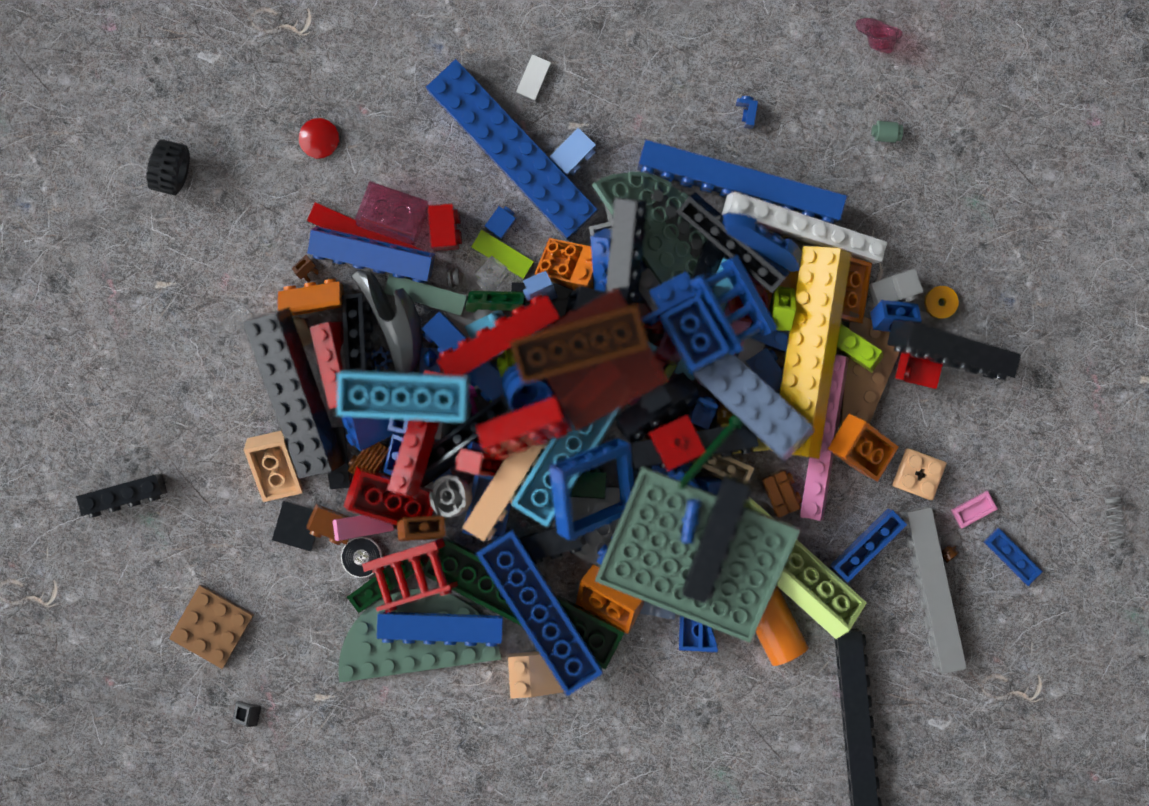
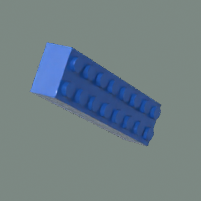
M513 529L476 553L567 696L603 674V669Z

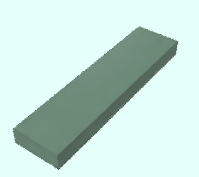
M389 273L384 290L385 294L394 296L395 290L404 288L415 303L463 316L468 296L415 282L411 279L397 278Z

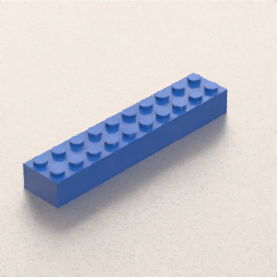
M456 59L426 86L428 93L566 240L571 238L597 213L596 207Z
M646 139L637 170L643 173L660 176L671 183L672 180L678 181L683 187L692 188V186H696L705 193L711 194L712 191L720 193L719 196L727 198V195L737 192L831 224H835L841 219L847 197L846 195Z

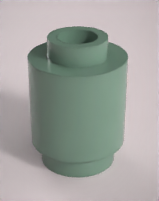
M877 121L872 126L871 136L874 137L875 141L896 143V141L902 140L903 125L898 124V122Z

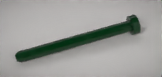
M732 415L729 418L730 423L678 482L677 487L679 489H684L733 431L743 426V422L737 416Z

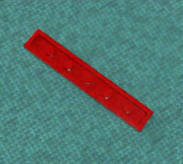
M316 202L307 219L308 222L322 228L422 250Z

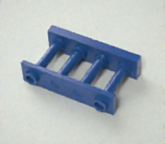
M737 255L721 263L723 270L707 280L701 275L690 281L693 292L701 298L729 347L730 356L744 350L741 342L754 334L759 333L762 337L778 329ZM728 277L733 289L715 298L710 287ZM739 296L744 307L726 317L720 306ZM749 314L754 325L736 336L730 324Z

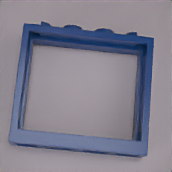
M615 438L549 466L557 533L569 541L575 540L583 534L593 532L595 529L611 524L612 521L621 518L634 487L631 446L629 443ZM616 458L620 502L573 522L568 478Z

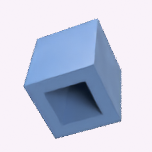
M546 271L523 280L526 286L523 292L527 301L540 294L543 297L548 295L550 300L557 298L553 284Z

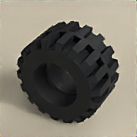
M160 139L155 144L147 165L146 178L149 189L174 196L181 191L186 181L190 164V153L187 145Z

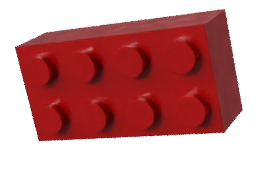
M556 397L476 426L482 449L497 460L506 459L509 457V454L514 452L521 453L527 451L528 447L533 445L546 444L549 439L565 437L568 435V432L573 431L567 410Z
M357 466L344 502V507L347 511L397 525V522L405 517H432L434 511L430 504V492H433L432 489L420 487L416 500L399 496L387 490L391 479L390 476Z

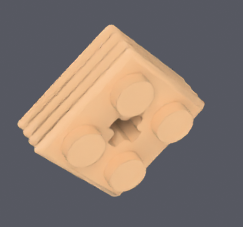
M907 448L892 486L925 499L933 500L947 463ZM922 469L923 478L920 477L917 480L918 476L915 475V472Z

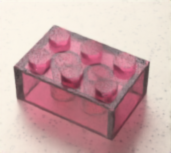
M369 181L355 217L356 225L415 246L428 213V201Z

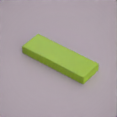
M482 229L471 246L474 250L522 279L525 278L534 263L531 259Z

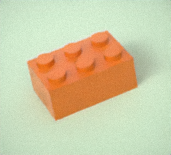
M848 414L827 450L859 473L878 482L899 446L867 422Z

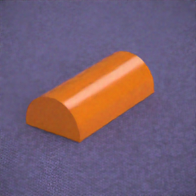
M776 585L755 631L772 666L787 663L809 649L779 587Z

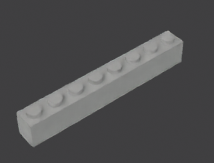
M925 506L903 511L904 517H902V520L907 524L904 529H907L908 532L906 542L913 557H910L912 568L916 569L917 573L915 584L917 589H920L922 596L919 597V602L926 614V617H923L926 629H929L930 637H928V643L935 657H932L934 668L938 669L942 674L967 669L932 507Z

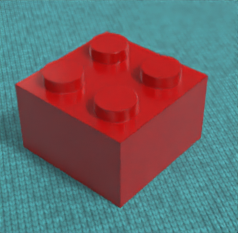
M453 204L428 206L431 248L434 251L459 250V244H462V233L460 229H457V224H461L460 211Z

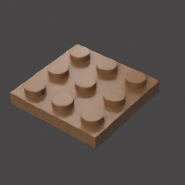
M199 585L169 639L223 669L254 614L205 586Z

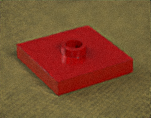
M688 415L649 433L667 471L693 460L705 452Z

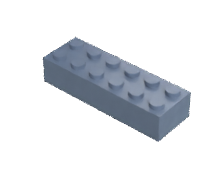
M728 353L727 356L693 373L696 380L730 412L737 416L747 428L784 462L814 433L812 426L734 354L730 356Z

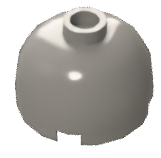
M447 475L440 477L434 482L433 485L435 487L433 492H430V504L437 514L451 518L460 516L468 510L472 502V491L466 481L459 477Z

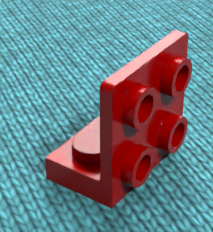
M907 352L906 354L901 353L895 379L937 389L943 363L938 364L930 362V359L913 357L912 354Z

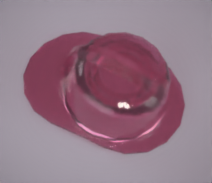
M861 18L855 23L857 30L867 35L869 47L880 52L892 53L896 40L903 35L900 29L876 19Z

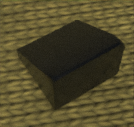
M236 701L232 721L246 727L257 726L261 706Z

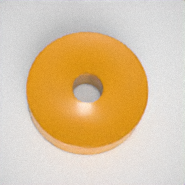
M947 286L932 288L924 299L927 313L937 319L952 316L959 304L956 292ZM939 299L944 300L943 306L938 304Z

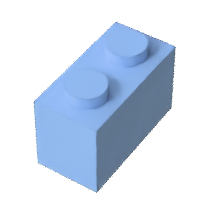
M577 128L553 152L549 159L566 177L570 174L573 176L580 170V163L584 159L588 161L596 153L594 151L596 144Z

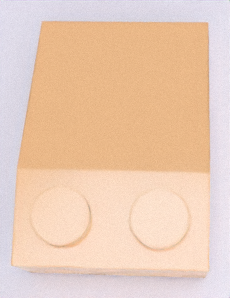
M282 431L247 438L244 452L262 501L266 502L302 494L301 481L297 475Z
M539 651L509 653L510 699L564 692Z

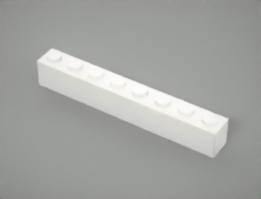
M737 192L727 195L722 215L740 213L752 216L757 219L756 225L760 223L769 231L818 247L841 248L850 252L851 257L872 264L882 262L887 246L885 241Z

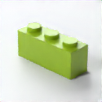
M840 324L836 350L872 373L884 357L883 351Z

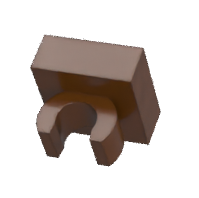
M307 255L291 268L301 280L304 278L307 282L311 281L307 276L310 271L315 272L316 275L319 274L315 267L316 265Z

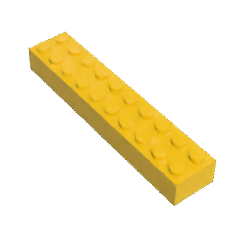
M803 246L795 294L796 312L791 331L789 332L780 397L812 426L814 433L792 455L820 458L851 253L841 248Z

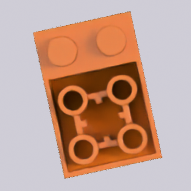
M549 238L535 275L546 271L551 282L572 290L577 289L579 286L594 289L591 246Z

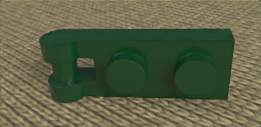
M470 291L465 308L470 313H474L477 310L513 311L524 305L525 294L524 292Z

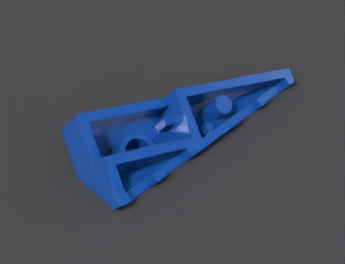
M680 615L679 650L718 652L712 628Z

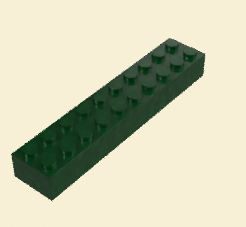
M445 536L442 537L445 546L438 549V556L447 584L453 582L458 584V586L451 590L522 626L476 552ZM429 559L423 570L424 576L438 583L431 559ZM555 594L601 668L606 670L625 632L584 608Z

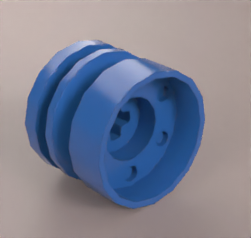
M517 364L509 367L503 374L501 380L502 389L513 412L552 398V392L545 377L522 384Z

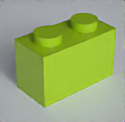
M778 286L772 294L770 316L778 328L776 330L791 331L796 312L795 289Z

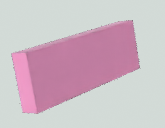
M364 515L333 520L335 541L394 531L393 524Z

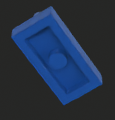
M421 348L419 374H424V370L441 373V367L437 360L441 359L438 348Z

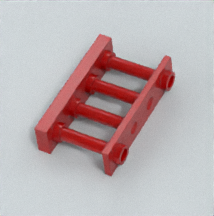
M443 538L362 564L364 572L372 570L375 573L382 593L384 604L376 607L377 611L385 610V613L396 610L397 605L437 593L440 596L452 593L451 589L458 586L457 582L447 584L438 556V549L445 546ZM424 553L430 556L439 587L430 590L419 560L421 558L420 555ZM408 559L412 563L421 593L410 594L401 564H403L402 560ZM389 564L394 569L403 597L394 601L392 600L383 572L385 570L384 566Z

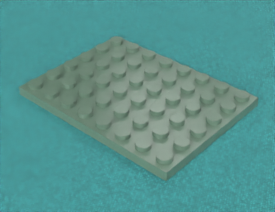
M642 466L599 568L595 582L751 643L800 529L743 506L745 513L742 521H737L735 528L738 531L734 541L730 540L729 542L730 553L727 560L723 559L720 566L723 567L720 579H715L713 586H716L712 599L708 598L705 604L682 596L684 582L717 495L689 484L681 490L677 487L679 480ZM688 499L701 501L698 514L699 525L696 526L694 543L680 541L684 524L682 520L685 517Z

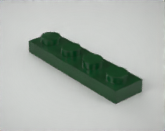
M420 558L419 560H420L421 566L423 567V566L425 565V563H424V561ZM405 559L402 560L403 564H401L405 579H407L415 572L412 563ZM389 565L383 572L390 591L398 585V581L393 567L391 568ZM376 576L347 596V599L358 614L382 597Z

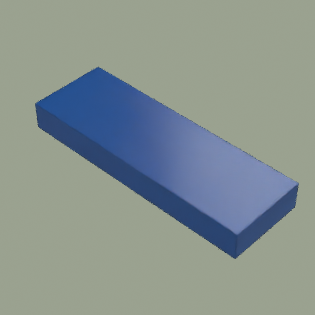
M997 528L983 542L1025 585L1029 586L1043 572L1000 528Z

